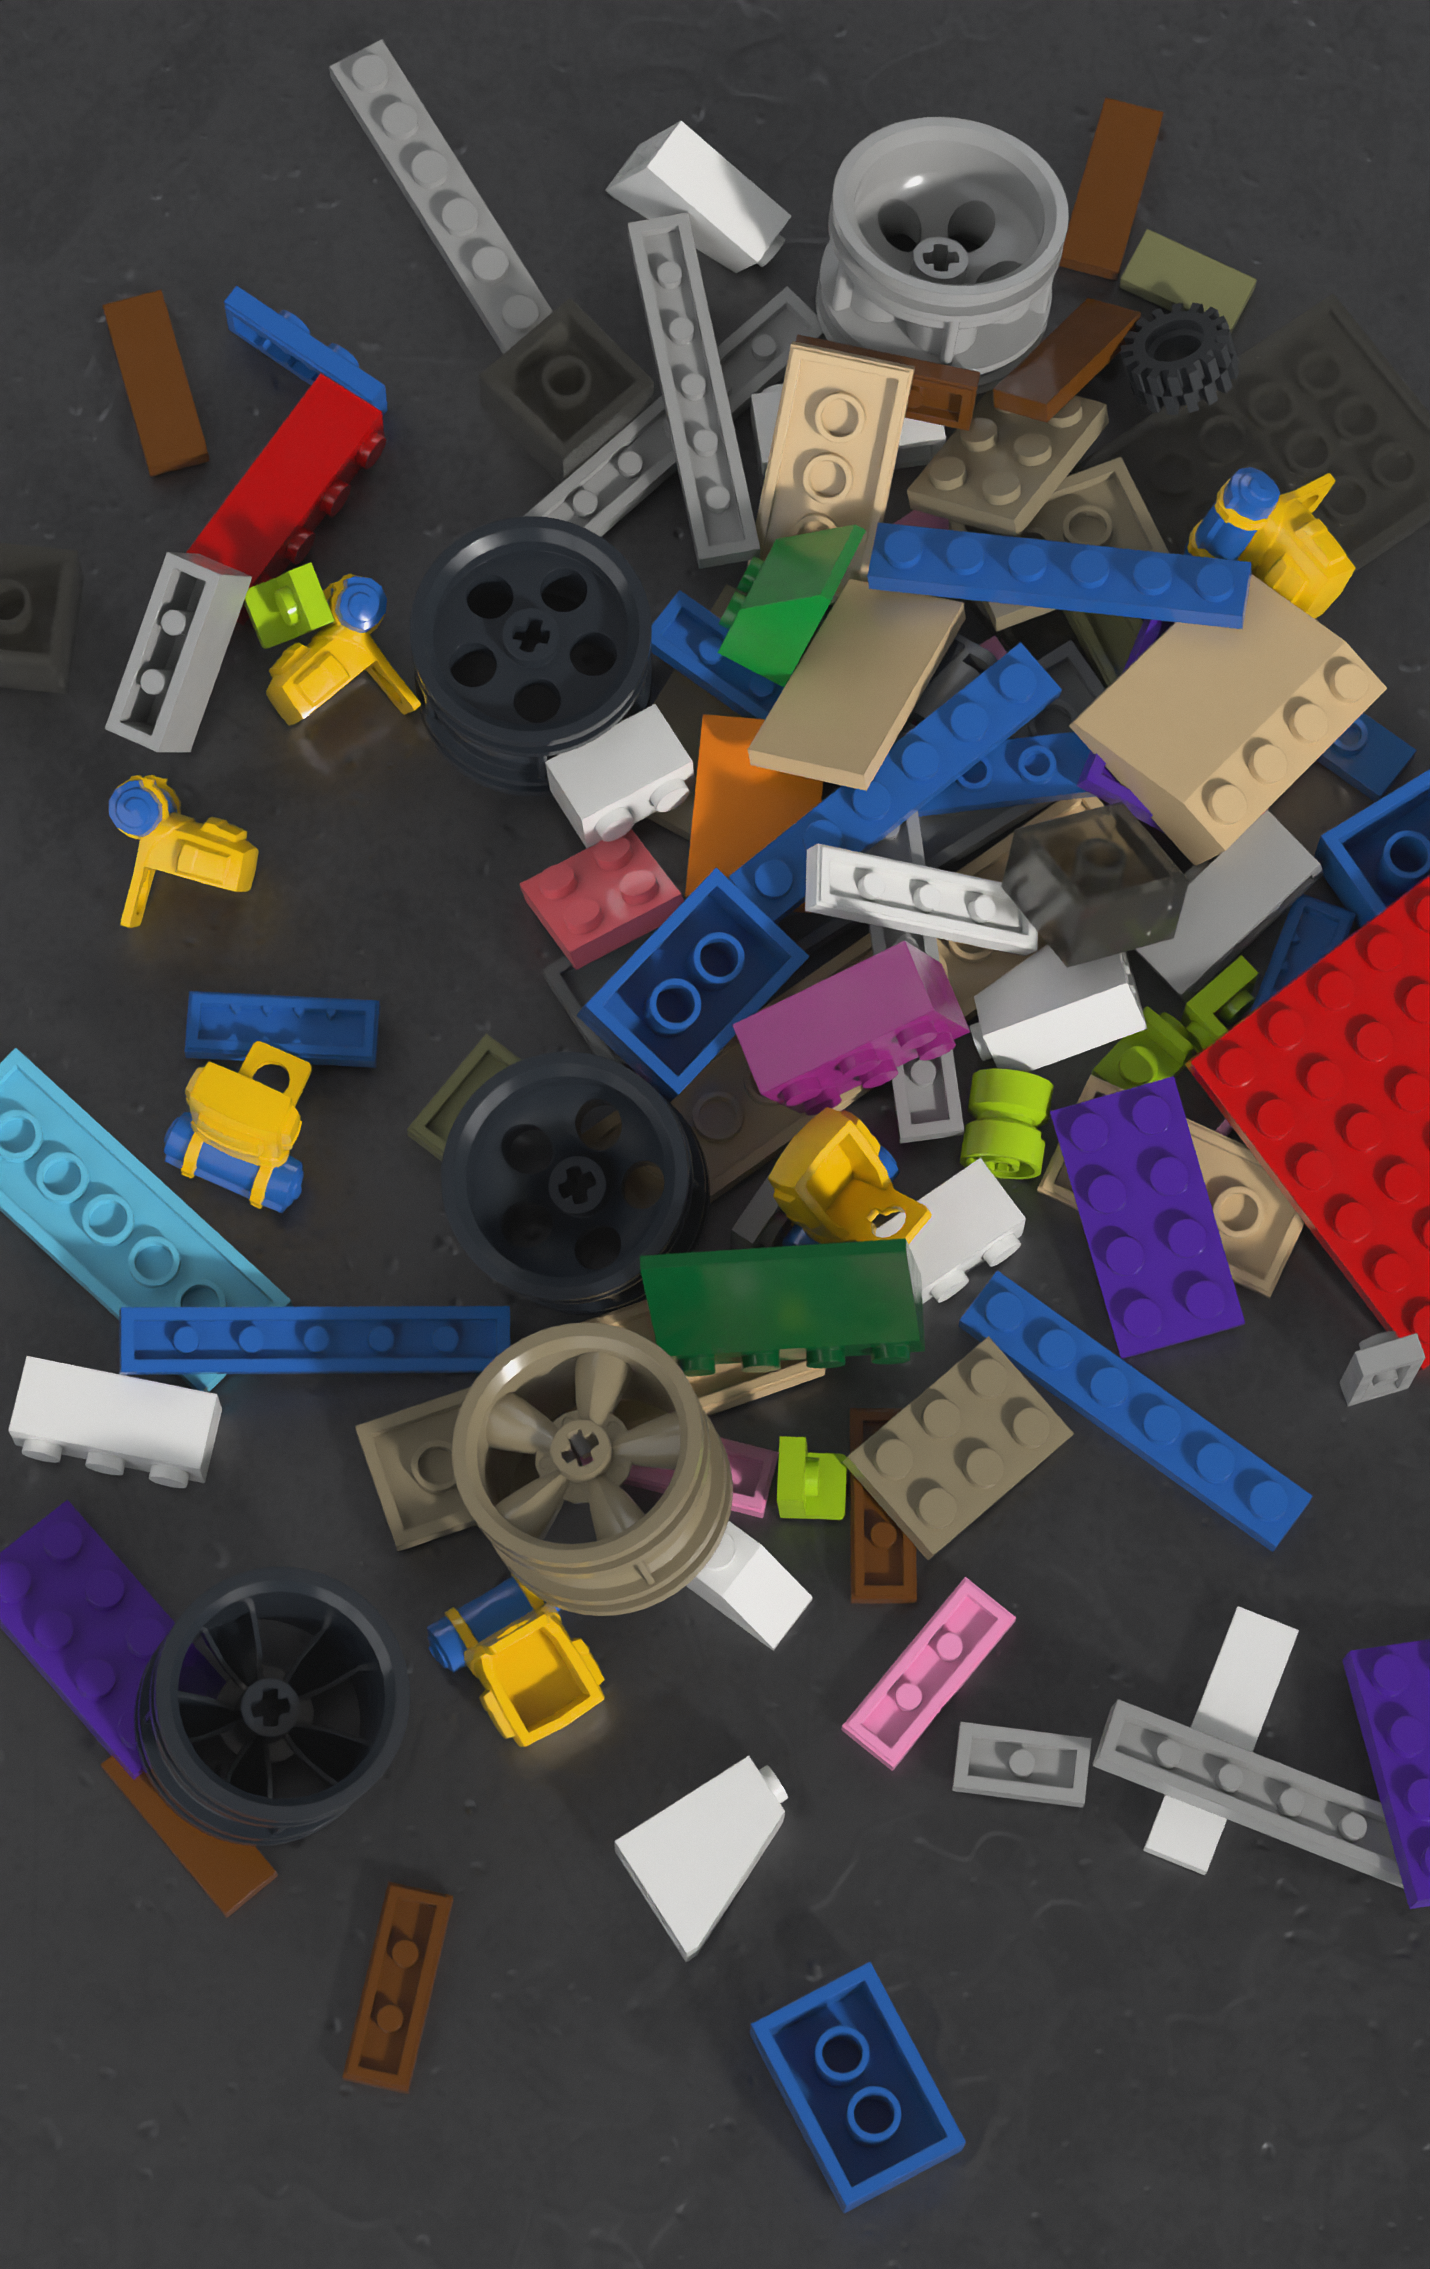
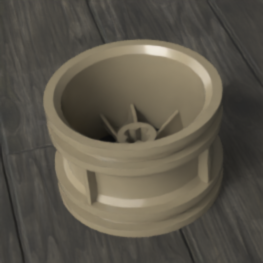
M570 1323L538 1331L521 1339L498 1355L474 1381L459 1410L452 1439V1464L456 1485L462 1501L511 1573L527 1590L541 1600L563 1610L583 1615L612 1616L636 1612L662 1602L680 1591L702 1571L718 1548L727 1528L733 1500V1480L728 1455L721 1438L703 1410L696 1393L682 1369L672 1357L649 1339L633 1331L603 1323ZM621 1399L641 1401L667 1412V1414L636 1426L630 1431L626 1429L620 1419L612 1415ZM577 1406V1410L565 1413L558 1419H556L553 1423L551 1422L554 1418L561 1415L565 1411ZM591 1452L593 1461L583 1466L580 1457ZM523 1453L536 1454L535 1465L540 1478L531 1481L510 1494L513 1475ZM632 1465L675 1470L664 1494L646 1515L631 1497L620 1488L629 1477ZM564 1501L574 1504L590 1503V1513L597 1541L584 1544H559L543 1540L561 1510Z

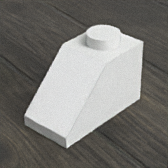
M728 1521L723 1538L712 1558L702 1571L686 1585L771 1650L776 1648L812 1601V1596L760 1543L730 1521Z

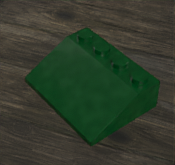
M906 1238L640 1256V1270L656 1344L672 1357L685 1376L712 1375L716 1373L715 1365L741 1363V1370L744 1372H770L780 1369L781 1360L806 1359V1366L809 1368H834L845 1365V1356L871 1355V1362L875 1364H898L910 1361V1352L925 1351L921 1273Z

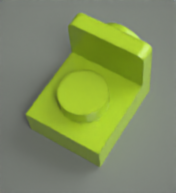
M311 562L289 570L274 579L248 588L244 599V605L260 645L264 649L320 629L335 621Z
M1242 955L1185 1005L1180 1023L1190 1034L1188 1041L1194 1046V1050L1197 1053L1228 1031L1220 1022L1221 1019L1227 1025L1232 1024L1255 1001L1251 993L1259 973Z
M1146 1006L1143 1009L1147 1029L1123 1037L1097 1064L1091 1075L1123 1090L1172 1076L1176 1078L1186 1067L1185 1063L1190 1060L1194 1046L1188 1041L1190 1034L1172 1015L1166 1012L1158 1015L1150 1007Z
M780 1436L777 1504L780 1518L843 1519L845 1516L847 1467L843 1461L846 1459V1456L838 1453H808L806 1437Z

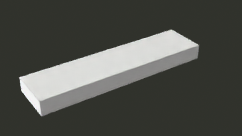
M816 844L807 849L805 911L1027 956L1038 949V890L823 844Z
M1238 1606L1190 1728L1253 1752L1299 1630ZM1164 1795L1143 1851L1205 1875L1227 1819Z

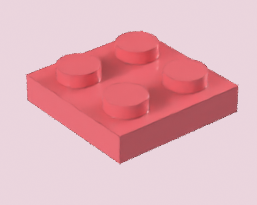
M632 829L616 840L609 842L601 840L582 852L556 865H552L541 873L520 883L527 904L576 970L660 927L684 902L680 891Z

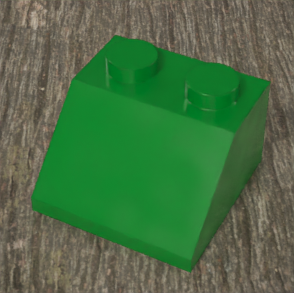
M853 524L778 538L774 542L765 561L753 556L736 588L747 594V596L735 591L718 623L729 631L717 653L785 687L827 610L866 530Z

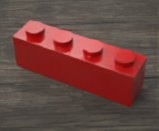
M320 373L186 553L201 554L252 576L249 588L280 576L290 562L295 565L299 564L310 551L316 537L313 531L325 515L335 516L345 504L351 491V486L349 485L351 480L361 467L366 470L371 468L383 452L386 438L384 437L382 411ZM244 602L237 622L241 625H244L249 619Z

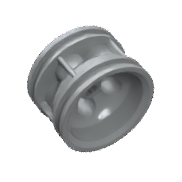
M924 117L910 119L886 126L860 141L843 160L834 181L828 218L830 241L822 257L816 292L818 321L828 341L980 372L977 394L995 388L1043 341L1047 319L1051 308L1052 282L1062 257L1069 220L1066 195L1055 172L1036 151L1016 137L987 124L960 118ZM905 234L913 239L917 246L911 252H903L893 247L885 238ZM951 236L960 237L981 247L967 253L958 242L949 238Z

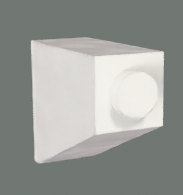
M682 121L639 144L605 190L612 197L647 219L688 212L695 248L734 273H738L756 263L761 267L766 265L783 245L785 239L779 233L791 218L789 213Z
M1108 906L1090 913L975 995L974 1000L979 1022L970 1025L975 1046L983 1061L993 1058L998 1069H1012L1024 1072L1033 1071L1147 1029L1128 952Z
M750 1756L744 1758L615 1841L616 1854L685 1962L699 1954L784 1822L785 1810L780 1803L787 1800L788 1796L782 1784L768 1765L758 1770Z

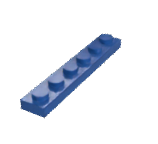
M878 522L867 577L869 589L1243 629L1252 574L1251 562Z
M1020 642L894 743L867 791L841 786L732 873L728 879L775 924H778L805 902L807 849L816 844H823L866 853L1060 697L1062 689Z
M998 1270L959 1320L958 1327L979 1342L984 1341L989 1336L1018 1370L1270 1551L1274 1552L1311 1501L1313 1496Z
M510 1306L121 1307L119 1309L120 1375L482 1373L498 1355L510 1347Z

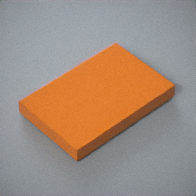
M703 714L685 900L715 868H718L728 878L822 802L824 781L750 764L748 748L765 719ZM805 902L793 911L812 913L805 911Z

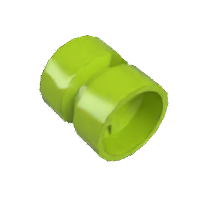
M991 1068L973 1073L967 1111L977 1120L965 1125L959 1163L966 1168L981 1158L996 1178L1021 1180L1039 1176L1042 1169L1045 1141L1041 1138L1042 1133L1037 1128L1048 1124L1054 1085L1049 1080L1038 1075L1012 1069Z

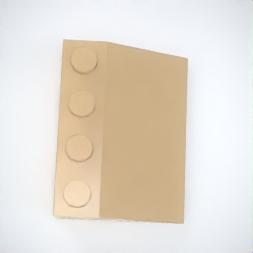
M1251 575L1243 629L1174 622L1069 727L1094 754L1097 753L1106 763L1105 767L1122 786L1133 792L1153 814L1151 818L1190 862L1197 866L1226 851L1387 687L1345 640L1254 575Z

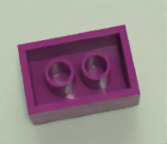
M906 941L896 944L733 1024L760 1094L800 1114L805 1112L808 1116L817 1115L826 1107H836L842 1101L841 1094L861 1084L863 1088H872L892 1080L899 1073L897 1067L917 1057L921 1061H926L948 1053L956 1046L954 1039L970 1032L942 963Z

